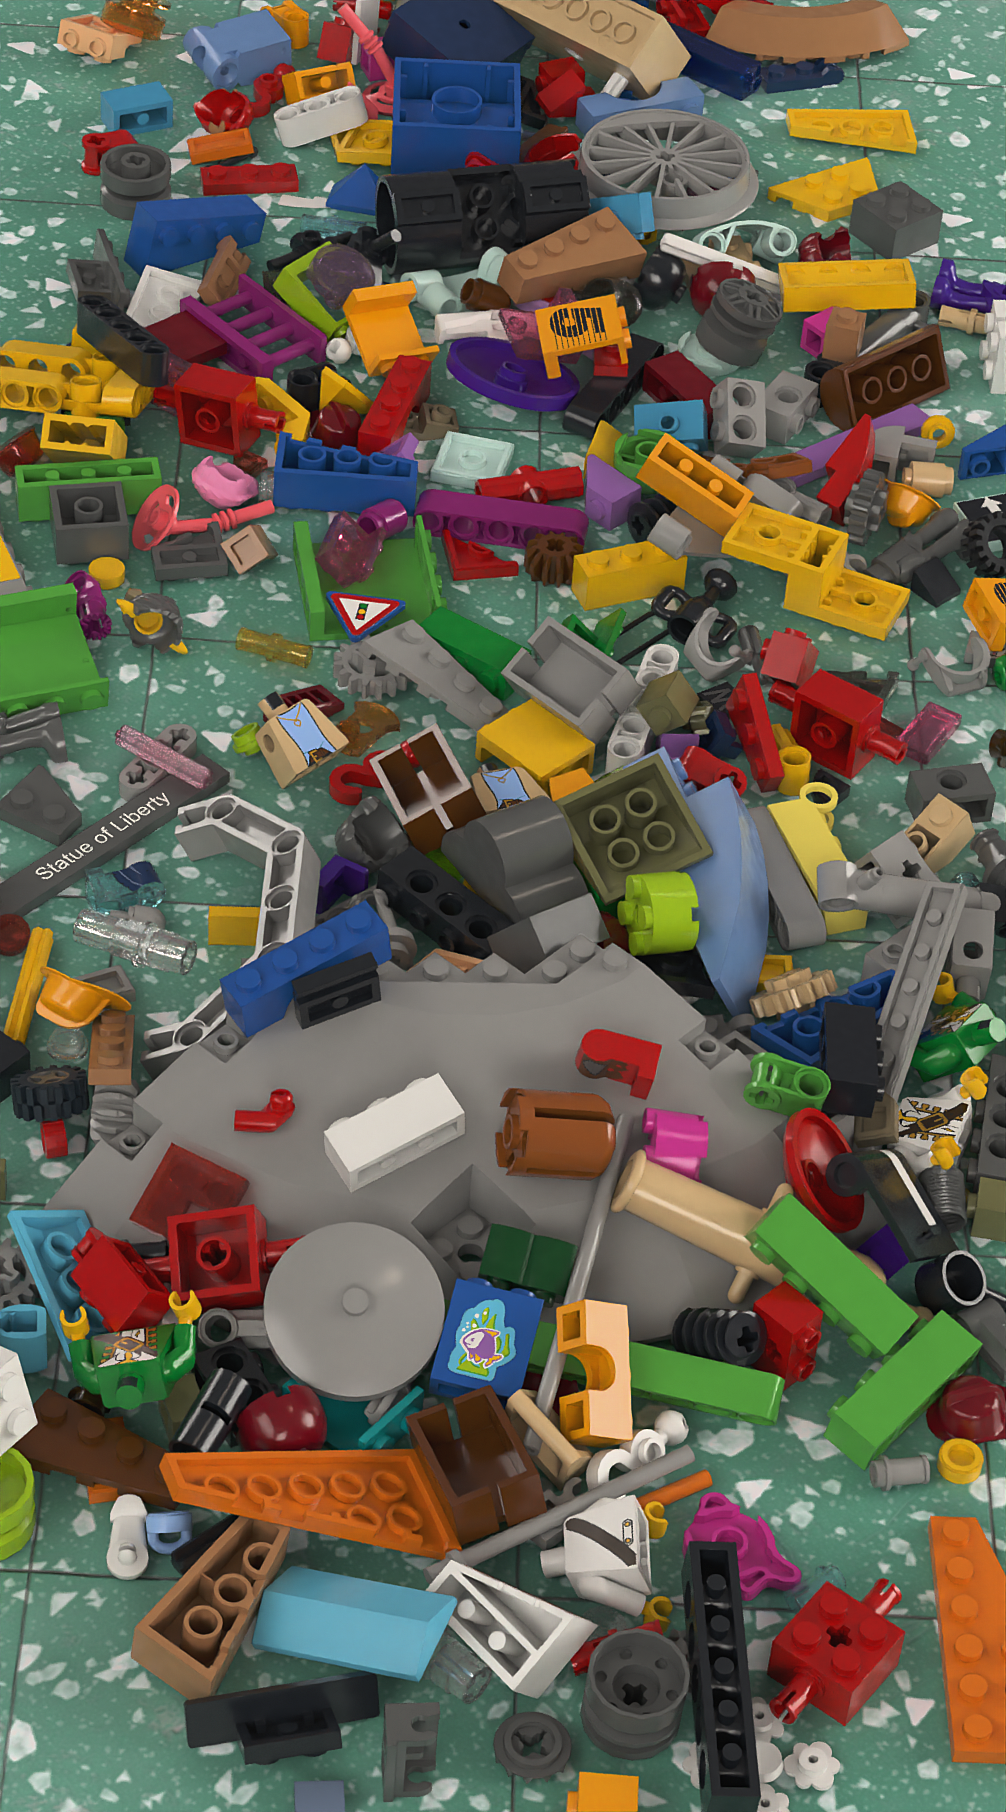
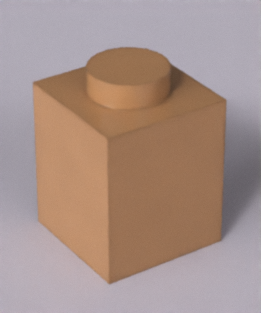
M834 306L826 324L822 358L842 363L857 358L862 348L867 313L858 312L848 307L840 308Z

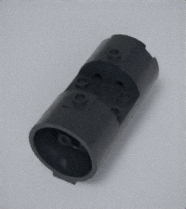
M573 158L381 175L378 178L375 192L377 235L382 236L393 229H397L401 233V240L387 248L388 258L384 267L390 275L431 269L447 270L477 267L482 256L492 247H500L507 254H510L589 216L591 204L586 175L582 174L581 169L574 170L573 166H575L576 160Z

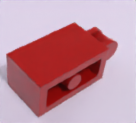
M90 1227L81 1241L71 1250V1255L78 1262V1265L70 1276L81 1289L79 1291L80 1297L88 1305L99 1311L104 1318L102 1324L110 1333L156 1326L171 1308L168 1300L171 1293L130 1243L106 1236L100 1230Z

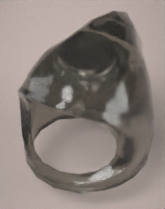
M597 278L590 281L583 291H568L566 293L568 298L579 301L615 294L617 307L624 306L628 324L626 327L636 322L643 308L642 297L639 291L631 283L618 278Z

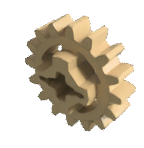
M809 967L803 969L796 968L764 982L766 990L758 992L759 994L751 996V999L748 1000L755 1018L758 1017L760 1019L765 1016L776 1015L777 1020H780V1015L795 1009L798 1013L815 1007L817 999L828 996V993L836 991L838 986L832 970L825 969L811 973Z

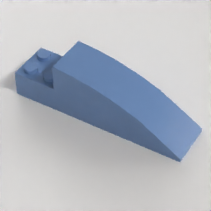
M663 746L624 766L623 769L659 753L711 847L713 856L680 871V873L686 872L691 877L698 897L699 907L691 908L692 921H699V934L696 946L712 984L732 1017L740 1014H750L751 1005L748 999L755 995L767 949L769 923L768 878L755 822L729 776L698 791L693 781L685 783L684 780L689 777L679 757L672 760Z

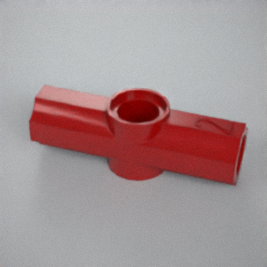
M524 465L515 469L509 476L475 481L474 492L475 495L546 505L548 501L580 497L584 494V483L579 466L538 471L536 467Z

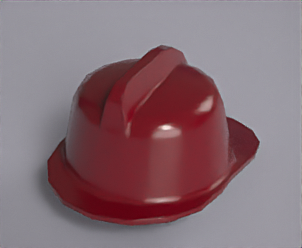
M331 401L322 410L310 412L309 437L322 440V446L339 450L342 445L356 447L357 450L358 430L362 425L361 417L354 408Z
M963 1375L951 1380L943 1389L941 1397L927 1409L926 1420L928 1428L935 1437L944 1442L950 1439L961 1438L979 1444L1006 1439V1387L992 1384L985 1378L976 1375Z

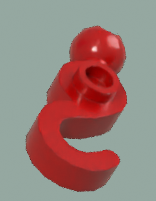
M285 63L278 64L274 68L273 73H264L253 81V96L256 102H250L253 107L254 118L267 115L271 110V104L283 98L284 85L282 83V75L296 72L293 66Z
M407 740L403 741L400 746L413 769L418 768L420 764ZM385 750L368 754L363 760V766L344 764L336 767L329 776V794L340 804L354 806L358 805L362 800V789L345 784L356 783L368 787L383 788L369 760Z

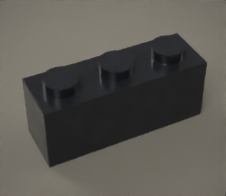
M825 1002L819 1030L820 1070L824 1071L829 1077L831 1089L821 1107V1112L872 1118L875 1101H883L885 1077L881 1076L884 1051L879 1050L882 1041V1025L876 1024L875 1007Z

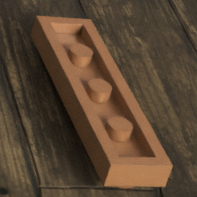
M106 1010L93 1020L88 1085H131L135 1015H126V1012L121 1010Z

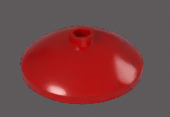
M804 1108L791 1115L783 1135V1168L786 1183L793 1187V1196L828 1230L839 1234L852 1231L859 1226L863 1218L865 1206L864 1193L858 1196L842 1197L835 1194L829 1188L826 1181V1168L830 1160L838 1154L851 1153L852 1150L841 1131L827 1115L815 1108Z

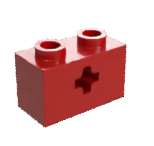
M783 1281L754 1302L752 1312L757 1313L765 1323L767 1344L764 1353L751 1366L756 1370L775 1374L785 1379L783 1390L785 1391L795 1382L805 1381L816 1367L815 1356L817 1345L822 1336L820 1329L824 1311L786 1281Z

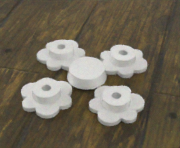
M752 1698L761 1791L757 1812H790L787 1809L789 1806L788 1796L784 1793H775L773 1787L766 1783L777 1779L784 1769L787 1775L795 1777V1784L801 1789H807L812 1785L817 1790H828L833 1785L834 1774H837L840 1770V1762L836 1758L831 1757L832 1750L830 1746L821 1741L814 1742L810 1746L805 1743H797L793 1748V1754L788 1755L783 1762L780 1750L770 1742L771 1738L778 1739L783 1736L784 1726L781 1723L785 1712L777 1719L771 1712L769 1704H766L763 1698ZM694 1742L690 1746L689 1756L683 1760L682 1767L685 1772L691 1774L690 1781L692 1785L700 1789L696 1742Z

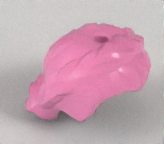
M211 455L203 459L192 470L194 488L205 501L217 509L226 510L240 506L243 502L259 494V484L254 477L244 474L242 469L228 462L214 465L213 456Z

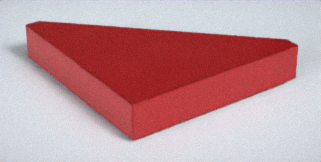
M449 529L442 530L441 541L453 581L518 576L519 565L517 561L501 560L494 556V551L473 541H469L467 544L452 537Z

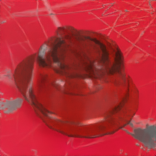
M34 426L22 430L0 446V470L10 478L15 477V466L33 465L43 457L44 452L40 448V440Z

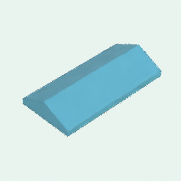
M11 1210L7 1218L68 1361L71 1362L68 1344L72 1340L68 1339L63 1333L59 1319L61 1310H64L67 1322L75 1323L81 1318L79 1306L85 1308L90 1324V1331L85 1336V1339L90 1340L91 1336L110 1333L103 1326L102 1320L104 1318L99 1311L88 1305L80 1297L79 1291L81 1289L70 1276L78 1265V1262L71 1255V1250L81 1241L91 1225L84 1210Z
M291 1566L263 1591L252 1645L255 1649L419 1682L458 1601L455 1596Z

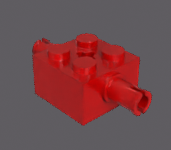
M193 363L174 383V387L169 385L155 387L153 398H158L154 400L155 405L177 409L180 443L237 457H242L261 436L260 429L280 434V431L284 430L286 423L284 412L259 407L255 377L198 363Z
M822 669L813 674L799 689H795L781 680H777L770 688L768 702L792 712L790 733L798 746L806 748L811 753L812 761L851 780L874 758L875 754L891 761L895 765L900 764L908 750L906 749L908 743L881 731L880 721L884 699Z
M254 1204L167 1216L169 1255L143 1260L162 1283L171 1282L172 1292H177L181 1300V1306L188 1303L190 1300V1290H193L201 1304V1314L214 1308L235 1310L264 1305L265 1291L272 1268L275 1267L282 1255L305 1235L296 1238L268 1241L266 1219ZM226 1255L225 1259L221 1260V1256Z
M884 1578L878 1579L873 1588L859 1602L826 1581L772 1641L767 1675L785 1686L769 1702V1708L777 1719L787 1709L788 1713L782 1722L792 1724L810 1703L843 1726H846L898 1666L905 1636L904 1630L884 1618L902 1599V1594L894 1583L884 1593L883 1589L888 1585L889 1580Z

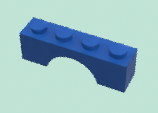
M366 900L219 979L225 1010L247 1038L284 1018L287 1007L293 999L294 989L291 981L368 952H372L378 966L392 959L387 925Z

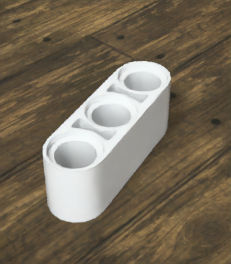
M346 86L284 106L274 113V120L282 145L285 147H297L361 126L367 122L368 113L361 89L357 86Z

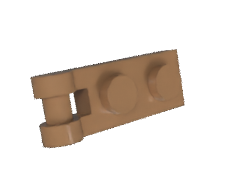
M231 235L226 236L216 245L218 251L197 290L204 303L208 306L234 296L238 290L239 275L246 274L251 264V260L246 253H241L236 248L237 242Z

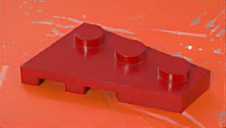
M757 672L742 674L725 706L750 764L752 777L757 781L761 793L776 791L785 775Z

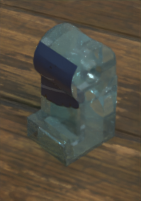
M136 862L126 869L105 874L101 867L85 870L86 901L97 922L108 920L110 910L128 912L129 906H156L163 900L166 894V888L154 865L150 862Z

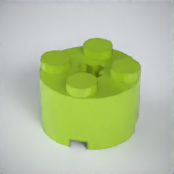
M668 871L627 876L625 901L618 903L617 914L620 924L627 926L629 949L633 956L683 952L694 948L699 934V921H692L691 908L699 907L695 886L691 877L686 872Z

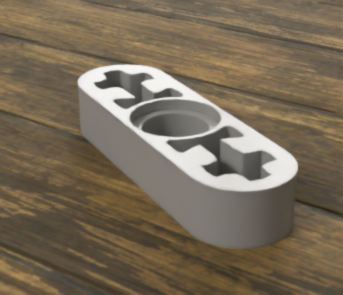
M173 724L166 727L120 772L119 794L121 798L128 802L183 767L196 753V731L186 724ZM154 760H162L167 762V764L163 766H153L150 765L149 762Z

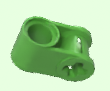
M761 1052L755 1054L751 1059L750 1068L753 1073L750 1083L744 1087L743 1098L748 1104L756 1108L771 1110L791 1117L792 1114L804 1108H815L820 1111L831 1089V1082L824 1071L816 1067L787 1060L774 1053ZM769 1066L773 1067L772 1071H768ZM760 1091H764L763 1096L759 1095Z

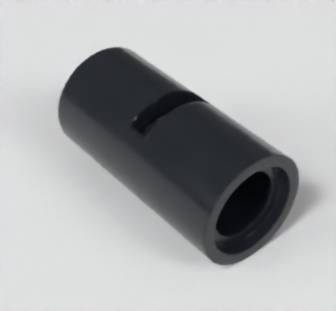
M223 1368L212 1370L169 1442L168 1448L170 1452H218L252 1394V1389L248 1382L233 1371Z

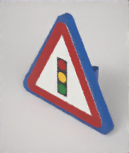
M328 591L326 593L327 602L351 642H359L402 612L406 605L405 601L335 591Z

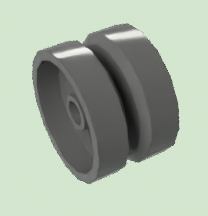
M124 144L111 148L102 155L100 161V177L102 180L100 201L103 209L110 215L122 220L133 221L137 202L171 199V186L169 183L171 180V161L169 156L161 149L145 144Z

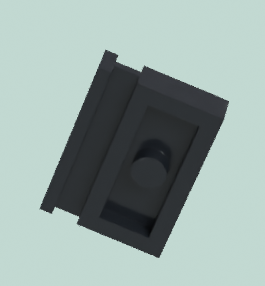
M372 952L291 981L294 989L295 1014L302 1030L381 1000L379 975L376 971L378 964Z

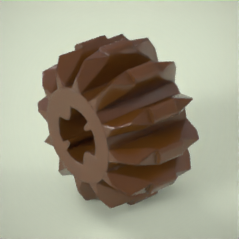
M550 530L548 535L536 533L535 539L528 540L525 548V572L531 575V581H542L544 587L548 584H554L559 588L561 583L572 585L574 555L584 554L583 546L578 544L577 537H566L565 532L554 534Z

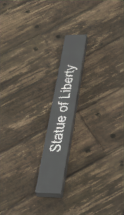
M202 754L0 884V896L3 905L0 907V931L177 817L178 808L200 802L230 782V772Z

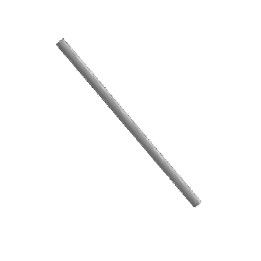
M621 1113L618 1115L615 1125L616 1147L610 1164L600 1176L563 1306L584 1299L635 1122V1118L630 1114ZM557 1328L534 1403L548 1419L568 1355L558 1353ZM528 1425L523 1445L529 1455L536 1456L540 1452L543 1441Z

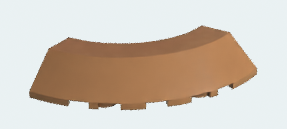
M733 0L721 6L702 43V49L737 57L738 52L756 54L755 60L757 61L777 60L783 57V63L796 64L797 62L805 61V59L815 60L819 58H824V63L845 62V58L869 59L870 52L881 50L883 55L898 51L909 46V38L888 4L876 0H851L839 4L814 7L777 6L747 0Z

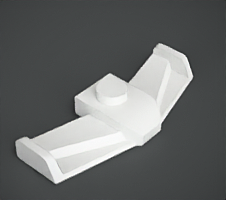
M493 309L489 311L437 314L435 316L434 334L437 344H443L444 340L466 337H489L521 344L522 339L541 343L535 316Z

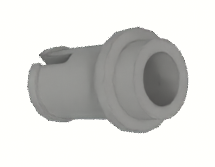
M925 1454L888 1459L886 1455H879L878 1459L871 1460L869 1465L871 1484L874 1488L880 1487L882 1491H890L892 1486L927 1484L930 1481L928 1458Z

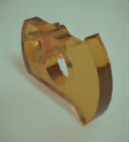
M367 701L354 702L355 712L346 720L340 721L339 725H336L337 729L349 741L341 753L353 757H360L386 733L400 732V722L394 712L383 705ZM360 725L368 726L372 731L360 733Z

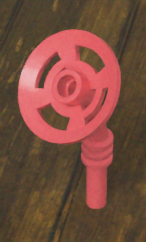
M345 3L337 10L338 13L360 38L358 42L360 44L364 43L363 48L369 49L367 53L369 55L373 54L387 80L371 84L364 90L363 95L378 108V114L392 116L394 67L382 47L383 42L381 40L377 41L379 37L377 35L373 36L374 31L368 30L350 6ZM380 86L378 92L371 94L373 89Z
M165 484L155 489L138 511L132 529V543L140 551H149L151 547L157 546L165 536L170 534L181 535L187 532L191 534L207 532V524L217 521L221 533L222 529L227 532L230 530V527L234 530L237 529L238 524L275 513L273 502L267 500L234 511L229 508L226 510V513L222 510L219 511V515L212 513L211 518L177 520L179 493L175 487ZM170 496L174 499L173 507L169 505ZM147 534L154 537L150 543L145 541L144 536Z

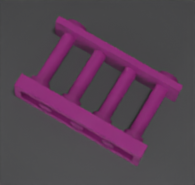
M245 273L239 275L237 295L206 307L191 295L180 299V313L187 310L227 342V354L218 358L237 373L253 377L270 378L273 381L274 367L304 354L317 364L326 361L327 336ZM241 307L251 312L228 323L219 318V316ZM263 322L272 328L249 339L239 333ZM283 338L292 344L270 355L260 349Z

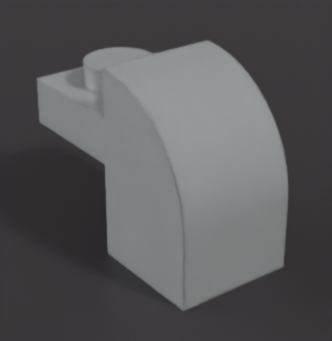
M886 426L876 429L874 431L875 453L872 469L884 472L885 478L894 482L897 470L903 471L904 467L909 468L911 461L934 463L938 441L904 435L906 426Z

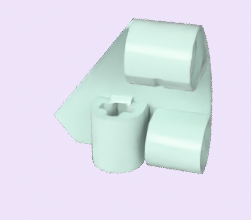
M759 220L737 221L713 227L697 234L692 242L703 245L704 239L709 238L714 244V250L725 253L734 230H744L753 234L750 240L753 254L776 265L781 263L785 256L793 253L797 245L796 235L791 229L777 223Z
M492 247L482 256L478 269L447 277H442L435 269L407 272L403 275L394 274L389 283L413 281L417 293L411 302H419L434 316L446 313L474 312L467 309L465 304L460 301V292L464 283L470 278H482L500 286L497 279L504 256L508 254L500 247Z

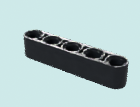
M83 295L77 299L78 335L138 384L153 388L168 384V346L107 298L100 295Z
M631 333L632 348L628 349L627 377L594 375L567 407L562 423L563 430L592 440L600 420L611 425L642 388L645 361L663 356L664 344Z

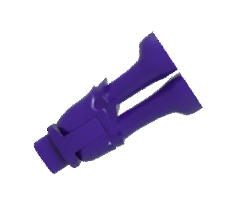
M943 258L939 275H937L933 287L930 308L941 310V306L946 305L971 311L973 308L977 309L980 313L986 314L991 313L993 300H1006V285L995 281L990 282L985 279L982 281V284L962 280L957 277L955 262L951 259Z

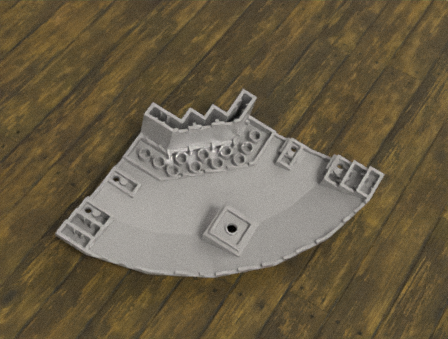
M579 934L525 974L495 953L464 973L434 952L407 972L389 960L379 965L376 971L380 982V1001L303 1030L296 1018L294 999L289 1003L283 1019L248 1038L228 1012H226V1025L200 1043L195 1041L133 1100V1125L108 1142L101 1138L42 1210H84L91 1227L100 1230L106 1236L121 1241L127 1239L130 1244L168 1241L167 1216L254 1204L266 1219L268 1241L301 1237L322 1227L338 1223L360 1222L374 1224L392 1230L413 1243L433 1266L441 1283L444 1299L451 1300L457 1278L466 1281L468 1278H478L482 1260L465 1263L459 1257L465 1254H474L481 1259L483 1258L492 1223L518 1228L534 1235L551 1237L578 1246L571 1272L572 1276L600 1180V1176L591 1181L507 1176L508 1169L506 1167H498L495 1133H503V1125L508 1107L499 1106L504 1092L508 1088L597 1094L610 1104L615 1119L614 1127L619 1114L627 1113L635 1118L620 1174L633 1153L642 1150L644 1145H650L648 1134L642 1133V1118L645 1108L704 1116L703 1121L708 1122L707 1157L701 1158L699 1180H702V1184L761 1210L763 1207L768 1209L778 1186L786 1183L783 1168V1135L790 1116L767 1109H759L748 1104L743 1098L744 1087L751 1081L753 1073L750 1068L751 1061L738 1049L732 1050L705 1031L706 1018L644 963L614 943L602 949L582 934ZM594 1029H604L662 1045L654 1082L646 1100L630 1096L632 1085L611 1080L607 1077L599 1079L588 1078L578 1071L575 1065V1057L580 1043L587 1032ZM439 1073L465 1112V1134L351 1193L325 1153L324 1131L328 1130L335 1121L341 1118H351L365 1111L377 1099L390 1098L404 1091L411 1082L419 1078L427 1079ZM276 1089H286L292 1093L293 1103L295 1104L294 1113L276 1131L272 1133L234 1131L236 1110L261 1111L270 1102L271 1092ZM760 1091L759 1095L763 1096L764 1091ZM864 1192V1214L859 1226L843 1234L830 1231L850 1250H856L887 1224L878 1206L867 1192ZM610 1208L584 1299L627 1305L628 1341L647 1345V1343L668 1339L670 1345H673L672 1329L674 1322L679 1314L687 1308L708 1307L710 1309L753 1311L754 1302L776 1286L760 1278L758 1280L753 1279L744 1300L739 1304H733L728 1299V1291L738 1272L734 1269V1265L625 1210L613 1213ZM226 1255L221 1256V1260L225 1259ZM554 1303L552 1308L543 1307L540 1321L557 1324L556 1308L563 1306V1304ZM263 1306L235 1310H263ZM227 1318L218 1319L213 1323L214 1326L231 1333V1323ZM435 1351L430 1361H435L437 1351Z

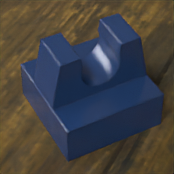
M714 709L705 720L709 734L699 736L698 747L705 749L718 759L721 757L736 759L743 750L742 744L735 742L737 732L732 728L727 714Z

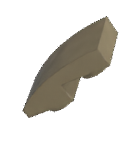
M423 402L419 413L411 411L403 436L411 432L418 441L445 438L447 431L458 433L459 425L456 411L443 404L433 405Z

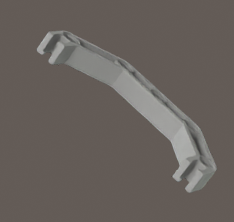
M230 794L178 808L177 816L182 824L175 827L174 835L191 862L229 851L265 870L255 953L241 967L314 928L321 861L304 831ZM221 986L184 1021L144 1032L143 1040L150 1050L141 1052L140 1062L153 1081L195 1041L200 1043L226 1025L227 1011L225 1010Z

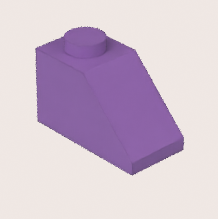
M591 454L587 456L585 514L608 531H611L627 522L630 506L641 500L642 486Z

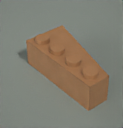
M606 207L504 256L497 282L517 305L556 296L557 292L563 290H571V292L580 291L586 285L599 282L601 286L612 284L617 278L627 277L628 280L639 278L647 252L610 208Z
M239 1516L135 1626L131 1658L189 1700L215 1696L260 1608L264 1589L274 1581L285 1559L291 1527Z

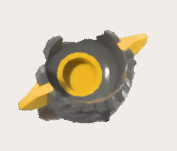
M129 588L124 600H116L117 605L122 611V620L129 629L134 647L140 648L146 644H154L155 648L160 650L162 654L168 653L171 649L184 655L188 653L186 646L181 641L184 625L183 619L173 598L158 593H142L141 589Z

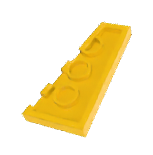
M787 109L785 120L789 136L916 154L918 143L908 110Z

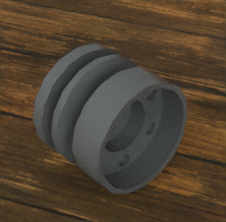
M738 278L725 279L717 288V293L711 300L710 308L705 311L695 335L704 349L717 359L740 367L753 366L758 362L767 346L768 337L773 335L775 326L779 324L783 310L774 296L762 287Z
M639 1628L617 1631L601 1640L591 1654L580 1711L584 1731L596 1747L612 1757L633 1761L652 1758L667 1749L679 1731L690 1679L686 1657L674 1642L657 1632Z

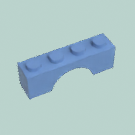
M689 77L662 81L660 91L655 96L644 100H624L606 92L578 97L575 125L585 136L600 121L627 111L671 109L702 116L705 95Z

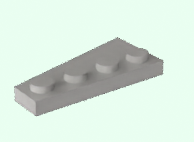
M413 619L363 640L359 652L368 658L374 654L386 662L385 670L397 678L402 673L418 684L416 691L427 698L440 699L446 703L445 710L475 731L480 730L485 724H490L509 711L499 699L494 697L480 684L472 674L463 668L448 651L443 649Z

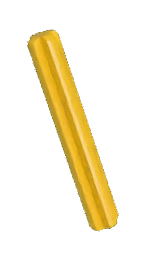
M39 926L35 927L31 932L3 1031L4 1034L13 1040L22 1042L24 1045L44 977L40 968L47 966L54 941L52 938L53 931L50 928L42 929Z

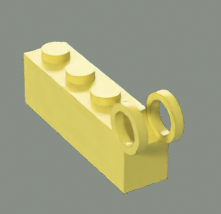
M812 782L801 788L799 799L769 804L767 809L818 905V865L828 861L848 860L842 852L838 837L833 836L831 833L834 826V815L831 811L837 806L838 793L828 784ZM811 792H822L828 795L831 801L825 804H816L809 801L806 795ZM820 909L825 920L827 935L866 927L868 911L853 909L845 912H828Z

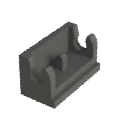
M439 1702L385 1704L381 1752L383 1802H393V1799L396 1797H421L432 1791L431 1782L422 1781L414 1783L407 1776L412 1772L425 1773L436 1769V1747L440 1719Z

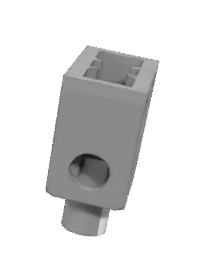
M963 907L944 963V972L952 975L954 988L957 993L963 991L980 1002V1000L985 999L993 966L995 911ZM968 943H975V951L963 950V947Z

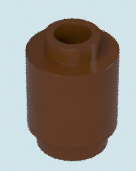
M482 278L468 279L460 292L461 303L465 304L467 309L474 312L489 311L490 309L509 311L511 306V298L501 286Z

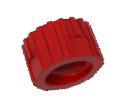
M62 1118L57 1121L48 1120L41 1122L40 1132L45 1157L50 1159L68 1156L67 1137Z

